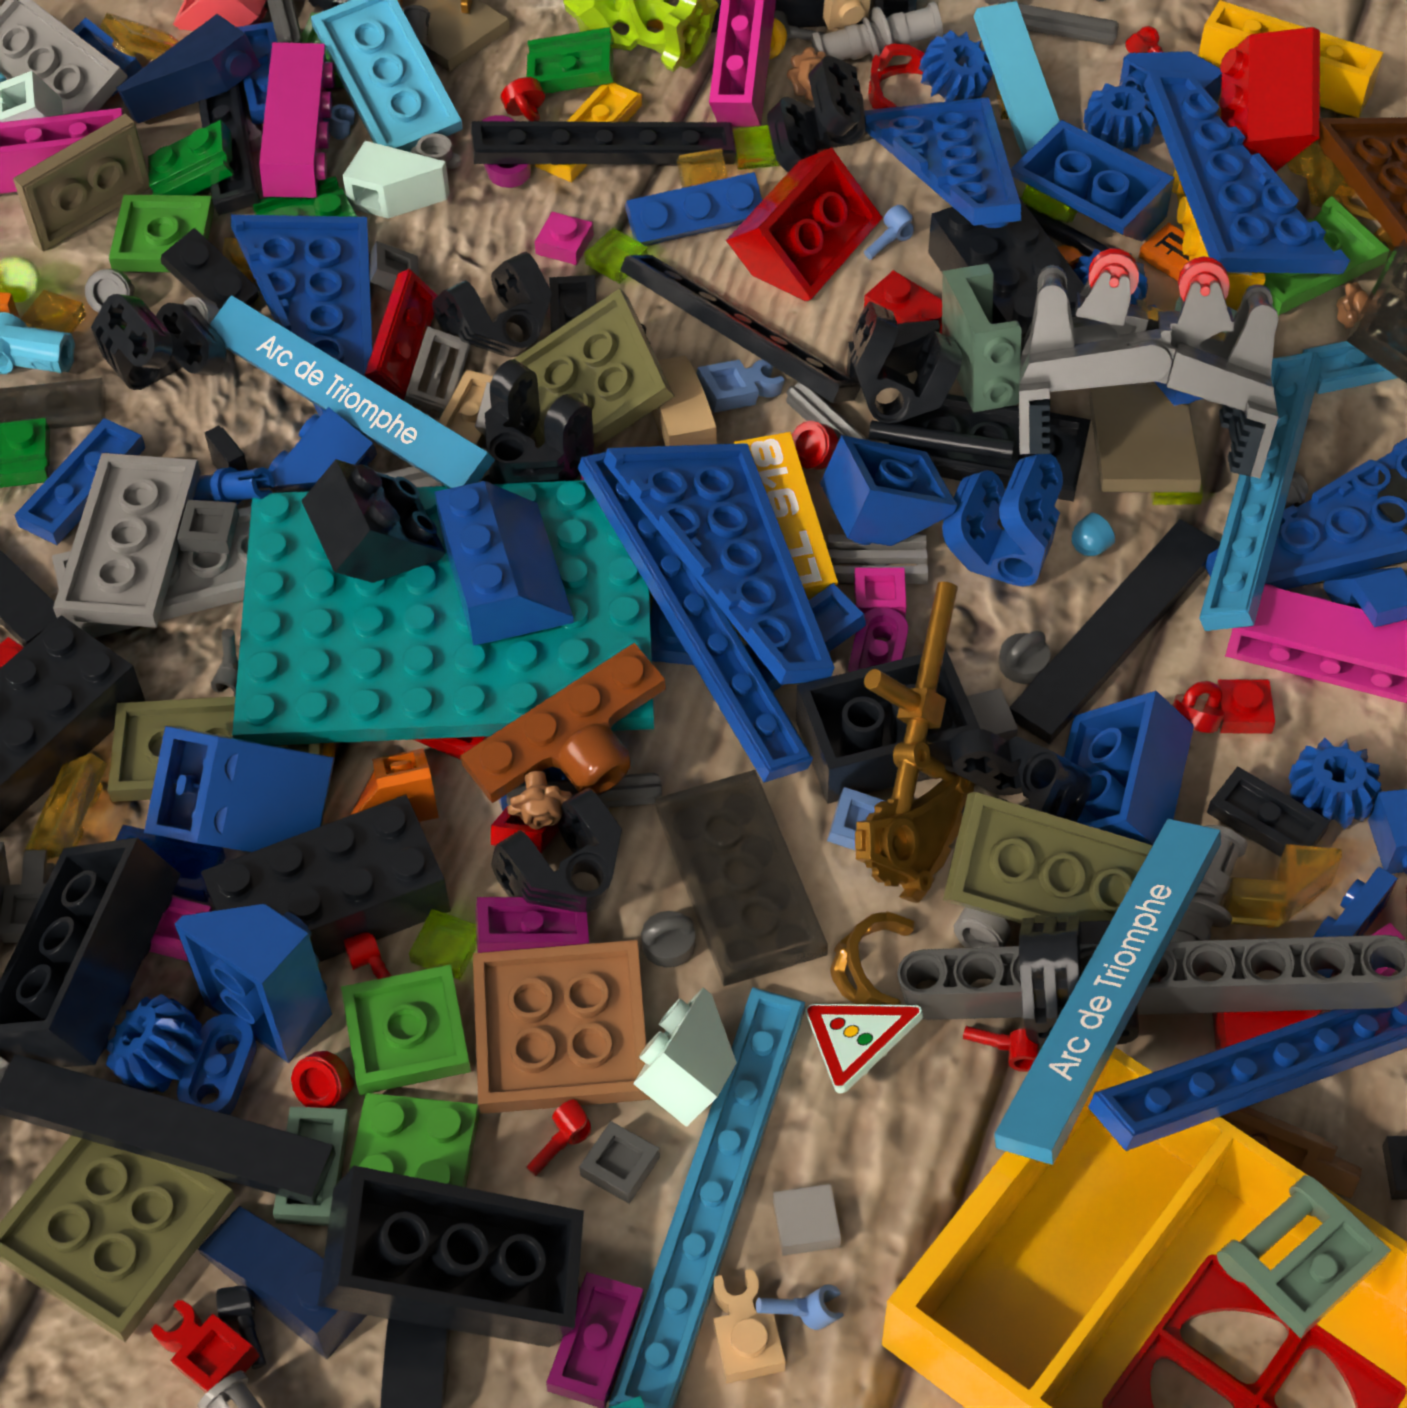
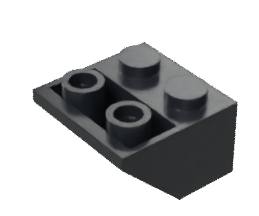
M335 459L301 500L335 573L375 583L438 561L446 554L437 535V527L428 517L419 499L418 489L406 478H394L375 472L366 465L360 464L357 466Z

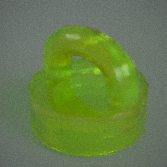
M19 256L1 260L0 292L11 293L15 303L23 302L33 297L39 289L41 276L34 263L27 258Z

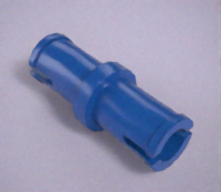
M232 467L221 468L215 471L214 474L199 476L193 500L234 502L238 505L242 500L252 498L263 499L273 492L269 489H259L274 488V478L271 472L264 467L238 471Z

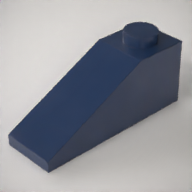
M216 14L119 85L117 90L133 120L141 123L224 93L261 67L246 34L219 14Z
M238 1206L198 1248L201 1255L238 1286L245 1287L257 1302L326 1360L367 1316L365 1314L318 1306L324 1259L313 1250L241 1206Z

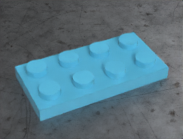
M350 0L311 16L312 26L320 42L325 44V51L330 61L334 62V68L373 143L410 152L417 145L419 139L425 135L442 134L447 137L463 130L459 114L397 0Z

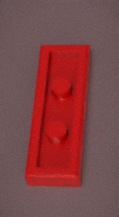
M410 268L397 275L365 372V376L369 380L404 400L427 327L431 326L434 317L432 302L438 296Z

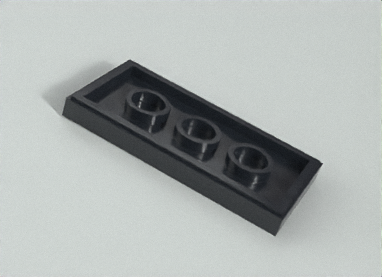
M947 394L941 408L894 424L1015 441L1012 460L889 442V445L926 451L942 478L962 481L964 477L989 470L999 476L1004 489L1007 488L1018 461L1034 455L1020 454L1019 406H1008L973 413L966 397ZM1050 412V453L1057 459L1063 474L1062 489L1057 499L1074 502L1091 419Z

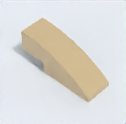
M685 355L658 360L675 396L652 411L659 436L664 439L665 446L717 444V431L712 412L702 385L690 361Z

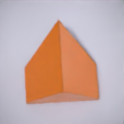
M423 748L372 759L374 770L350 815L407 795L419 822L439 818L430 769Z

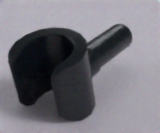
M243 1286L218 1289L216 1292V1302L219 1319L223 1322L239 1321L241 1336L260 1355L251 1366L252 1369L265 1366L267 1363L255 1330V1302L253 1297Z

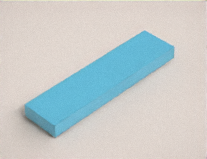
M1014 1L977 8L973 17L1023 157L1059 122V118L1018 3Z

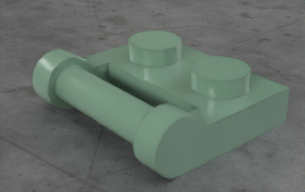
M1304 1175L1290 1187V1197L1240 1242L1231 1240L1217 1253V1258L1222 1268L1233 1279L1244 1282L1300 1338L1381 1265L1391 1251L1323 1185L1308 1175ZM1307 1215L1318 1218L1323 1224L1271 1271L1259 1260Z

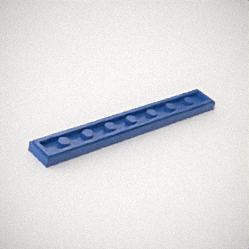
M606 452L581 457L578 466L579 472L762 781L765 783L808 769L813 760L811 754L729 619L605 465Z
M1407 1001L1391 1008L1336 1009L1095 1092L1088 1108L1123 1149L1128 1151L1407 1048Z

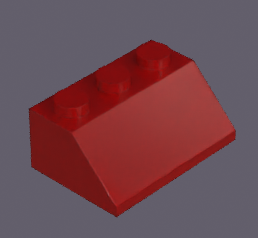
M1315 27L1250 34L1235 48H1231L1226 52L1220 65L1222 73V89L1219 101L1221 119L1228 127L1236 126L1245 136L1243 145L1251 155L1259 153L1270 167L1277 172L1319 139L1320 30Z
M831 147L798 161L727 238L726 242L752 276L804 301H808L818 293L883 217Z

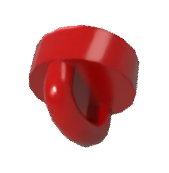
M523 77L509 83L502 90L500 99L507 114L511 116L524 115L528 121H539L540 115L537 108L544 102L545 94L539 80L532 77Z
M806 421L797 426L792 433L801 467L820 470L828 466L838 444V438L834 429L825 423Z
M1211 681L1195 683L1186 691L1185 695L1177 694L1172 704L1174 708L1194 725L1193 730L1210 734L1217 732L1225 714L1219 708L1222 691L1216 683ZM1202 694H1209L1207 701L1198 697Z
M316 1051L298 1061L291 1077L292 1088L297 1099L304 1106L313 1108H331L344 1100L346 1095L355 1086L354 1078L349 1073L344 1061L336 1054L328 1051Z

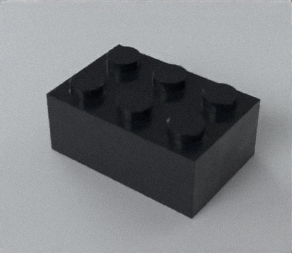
M945 648L936 693L946 698L940 728L928 729L925 743L930 749V756L941 761L945 765V769L954 772L949 748L951 739L961 732L980 729V726ZM922 654L797 685L796 722L804 744L813 758L812 765L827 804L837 802L844 787L864 794L894 787L898 767L893 760V751L898 743L904 742L907 724L897 718L899 707L867 689L864 685V679L870 670L878 669L906 687L915 688ZM919 771L917 781L931 778Z

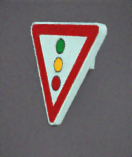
M811 1004L805 1010L831 1082L837 1093L847 1092L882 1057L886 1056L888 1051L916 1026L924 1016L921 1007L918 1005Z

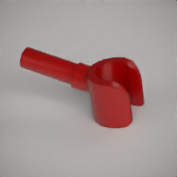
M1151 26L1143 27L1125 42L1129 53L1164 52L1157 44L1159 42V34Z
M361 933L344 940L346 953L353 970L370 964L372 972L377 979L392 976L385 967L386 964L381 958L377 942L372 934Z
M966 1026L964 1029L963 1039L995 1047L998 1050L1009 1051L1008 1064L1017 1071L1028 1072L1040 1051L1039 1044H1035L1028 1039L1025 1029L1014 1030L1010 1035L997 1034Z
M569 1100L554 1111L552 1120L559 1129V1132L551 1137V1140L526 1166L534 1176H537L559 1151L563 1150L568 1144L576 1145L589 1137L591 1122L577 1100Z

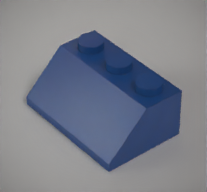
M1060 120L1010 169L1014 178L1114 231L1141 242L1167 217L1174 182L1173 176L1064 120Z
M486 481L435 492L440 530L473 646L574 623L573 614L536 502Z
M1157 691L1075 715L1064 758L1087 770L1092 779L1089 798L1077 822L1153 845L1167 819L1174 820L1194 725Z
M266 904L183 915L175 923L205 1005L219 1015L235 1014L248 1022L256 1041L289 1063L332 1015L326 994L328 988L322 980L318 967L320 961L314 953L310 940L312 933L308 926L294 914L286 912L282 916Z

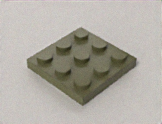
M620 288L514 358L537 375L540 419L533 434L539 448L545 443L544 421L551 405L564 394H570L591 408L594 449L675 397L628 296Z
M71 1135L0 1222V1262L126 1342L236 1197L230 1187L210 1175Z

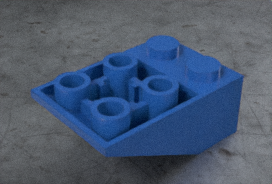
M165 726L144 833L192 843L254 852L318 828L322 825L335 758L182 727Z

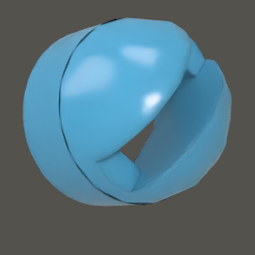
M1089 513L1081 519L1074 527L1072 533L1074 548L1084 556L1094 557L1099 555L1115 543V534L1111 526L1097 513Z

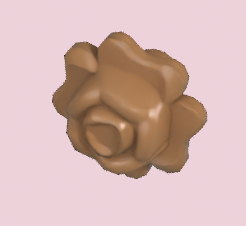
M806 47L801 54L791 57L790 62L793 68L788 70L787 77L793 84L796 96L804 95L806 100L813 101L809 72L826 56L825 52H816L813 47Z
M1358 282L1348 283L1345 285L1346 295L1337 300V319L1340 323L1344 324L1345 329L1354 328L1359 337L1370 335L1375 314L1387 310L1386 298L1383 293L1370 296L1361 289Z
M542 771L526 774L524 777L526 789L521 794L510 799V805L507 808L508 814L520 816L526 825L536 830L547 825L553 826L557 824L562 817V804L573 797L572 793L561 791L558 786L547 785L546 775Z

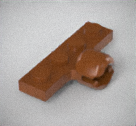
M633 643L460 755L462 766L492 804L523 784L526 774L534 771H543L550 767L561 769L579 792L585 788H590L597 795H601L616 786L626 776L631 765L630 752L614 734L611 727L615 722L666 690L665 678L639 647Z

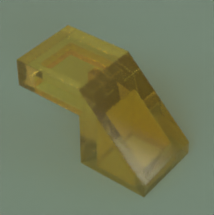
M1286 844L1277 870V881L1232 877L1223 907L1231 913L1233 918L1231 924L1279 928L1332 885L1342 859V849Z

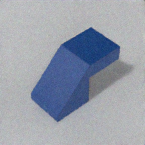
M1401 567L1371 569L1324 581L1323 589L1332 602L1362 609L1374 628L1407 620V575Z

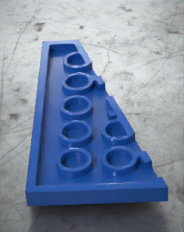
M1149 71L1144 87L1208 256L1222 263L1227 272L1344 274L1350 262L1348 257L1341 249L1333 252L1323 240L1326 231L1317 221L1308 222L1296 208L1299 201L1298 198L1259 153L1251 155L1244 147L1243 141L1245 136L1236 126L1228 127L1217 115L1219 105L1191 72Z
M989 97L864 110L865 131L974 226L983 225L988 228H1000L1006 226L1009 222L1021 221V203Z
M231 215L233 233L274 321L366 377L365 372L372 353L367 217ZM313 403L318 415L321 416L325 410Z
M1407 438L1395 444L1392 452L1377 461L1368 460L1315 491L1312 498L1296 508L1294 505H1291L1284 510L1265 584L1288 590L1407 561V534L1402 531L1407 525V503L1395 496H1383L1377 499L1378 492L1384 490L1390 483L1391 475L1388 468L1397 469L1401 476L1407 479ZM1379 470H1381L1385 476V481L1380 485H1378ZM1383 503L1397 504L1405 511L1406 517L1400 522L1393 523L1378 507ZM1218 549L1207 556L1205 568L1210 578Z
M748 444L607 448L604 459L605 465L781 685L797 684L831 677L835 667Z

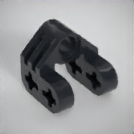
M825 56L809 72L814 108L796 99L783 97L767 113L776 160L785 171L789 172L798 161L818 153L817 150L847 146L862 138L865 133L864 102L856 67L835 57Z
M522 252L503 261L492 272L491 281L500 302L508 309L498 314L493 320L489 317L476 290L468 281H462L443 290L432 302L435 318L442 331L454 336L459 335L464 343L506 357L518 356L534 344L541 333L552 291L536 261L528 252ZM507 322L515 323L521 328L523 332L522 342H516L507 335Z
M113 294L105 300L91 326L102 356L127 387L132 390H142L182 367L189 373L214 376L221 371L226 361V348L222 338L197 309L190 305L168 302L160 308L155 316L140 298Z
M870 301L860 314L854 328L852 340L855 347L851 353V358L872 416L879 422L891 424L941 408L962 364L963 357L957 342L934 330L931 331L918 353L915 363L918 376L913 384L909 381L907 375L884 365L896 340L898 324L893 311ZM886 388H894L899 391L898 397L891 403L883 404L876 401V396L879 392Z
M515 359L504 362L492 377L490 383L491 408L485 412L487 452L495 459L489 467L491 484L575 480L581 474L578 470L581 457L593 455L594 452L591 408L570 394H564L551 405L545 417V443L540 448H537L535 441L529 438L536 429L540 419L537 375Z
M972 729L961 732L954 736L949 743L953 769L959 776L998 795H1015L1023 792V796L1029 799V804L1025 805V807L1074 822L1078 821L1092 788L1090 774L1081 766L1049 749L1018 736L1006 740L984 729Z
M585 788L562 804V817L558 822V827L563 839L574 854L561 861L556 872L552 870L532 840L521 830L495 845L491 862L492 869L501 887L509 897H523L527 903L587 913L597 909L603 903L613 878L622 828L598 795L590 788ZM579 872L589 873L597 879L599 887L592 891H584L573 883L571 877Z
M1068 916L1067 922H1058L1057 917H1045V923H1035L1034 918H1023L1019 934V962L1023 1020L1026 1036L1030 1041L1039 1045L1044 1044L1081 977L1080 944H1099L1111 921L1080 922V916ZM1136 1006L1116 1045L1132 1042L1138 1037V1006Z

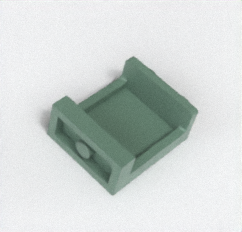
M988 263L942 271V334L955 340L962 353V364L956 379L973 413L1014 406L1019 403L1022 329L1017 321L992 324L993 272Z

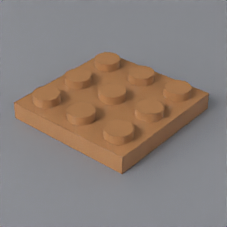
M638 940L473 953L477 1084L480 1114L558 1108L563 1103L572 1099L577 1100L580 1106L651 1100L648 1095L633 1084L645 1065L639 1058V1055L646 1046Z

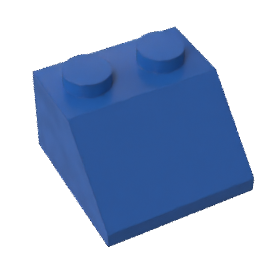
M843 435L839 439L820 482L847 539L861 545L875 543L893 546L951 516L957 508L955 500L926 451Z

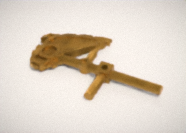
M950 582L937 583L915 688L906 687L878 669L870 670L864 679V685L867 689L899 707L897 718L906 723L907 728L904 742L898 743L893 751V760L898 770L892 798L874 806V813H869L866 820L856 823L855 859L865 863L867 868L872 869L871 876L878 883H884V886L899 887V884H902L904 890L898 897L912 903H920L935 881L933 875L944 866L952 849L948 846L959 833L962 820L961 811L965 806L967 795L972 793L975 787V783L959 776L955 772L948 771L941 761L930 756V749L925 743L928 729L941 727L946 698L936 693L958 590V586ZM919 771L933 779H943L929 792L913 801Z

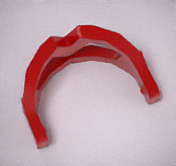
M893 43L886 45L880 56L874 55L868 89V99L873 109L897 107L883 96L880 82L892 75L903 73L922 75L923 72L919 69L920 60L924 55L923 51L909 44ZM894 56L912 57L909 63L886 67Z

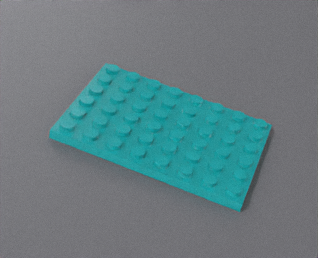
M585 480L493 484L538 504L573 614L574 623L473 646L441 534L435 498L436 491L449 488L445 486L416 487L420 494L419 499L428 517L437 527V535L446 554L438 561L375 583L334 572L301 501L308 492L269 493L263 499L252 498L232 736L233 738L268 745L491 736L633 643L639 647L652 663L649 588ZM653 698L615 722L611 730L654 729Z

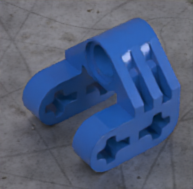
M1051 453L1034 454L1020 459L1015 466L1006 490L999 476L993 471L985 470L962 479L953 497L957 508L954 514L944 519L942 531L946 545L968 571L1015 586L1025 587L1036 583L1053 543L1060 512L1055 507V503L1062 489L1063 474L1057 459ZM999 517L1005 530H1002L997 524Z

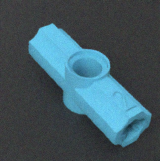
M0 312V374L10 373L14 366L58 373L69 372L74 362L75 342L72 333L27 327L26 323L13 314Z

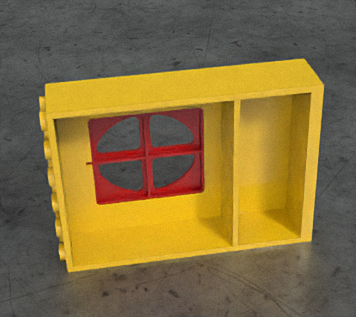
M1117 1047L1114 1048L1054 1164L1051 1165L1005 1151L887 1300L882 1346L965 1408H1154L1151 1396V1371L1155 1363L1161 1359H1169L1228 1400L1233 1408H1279L1275 1403L1276 1393L1302 1355L1309 1349L1322 1351L1335 1365L1350 1390L1355 1408H1407V1241L1326 1188L1388 1246L1391 1251L1381 1265L1300 1338L1244 1282L1233 1279L1222 1268L1218 1261L1217 1253L1231 1240L1240 1242L1290 1197L1289 1188L1307 1174L1221 1117L1125 1151L1088 1106L1095 1092L1153 1073V1071ZM1307 1215L1259 1260L1271 1271L1323 1223L1318 1218ZM1220 1311H1241L1262 1315L1280 1322L1285 1326L1288 1336L1255 1383L1245 1384L1186 1343L1180 1335L1181 1327L1190 1319L1200 1315Z

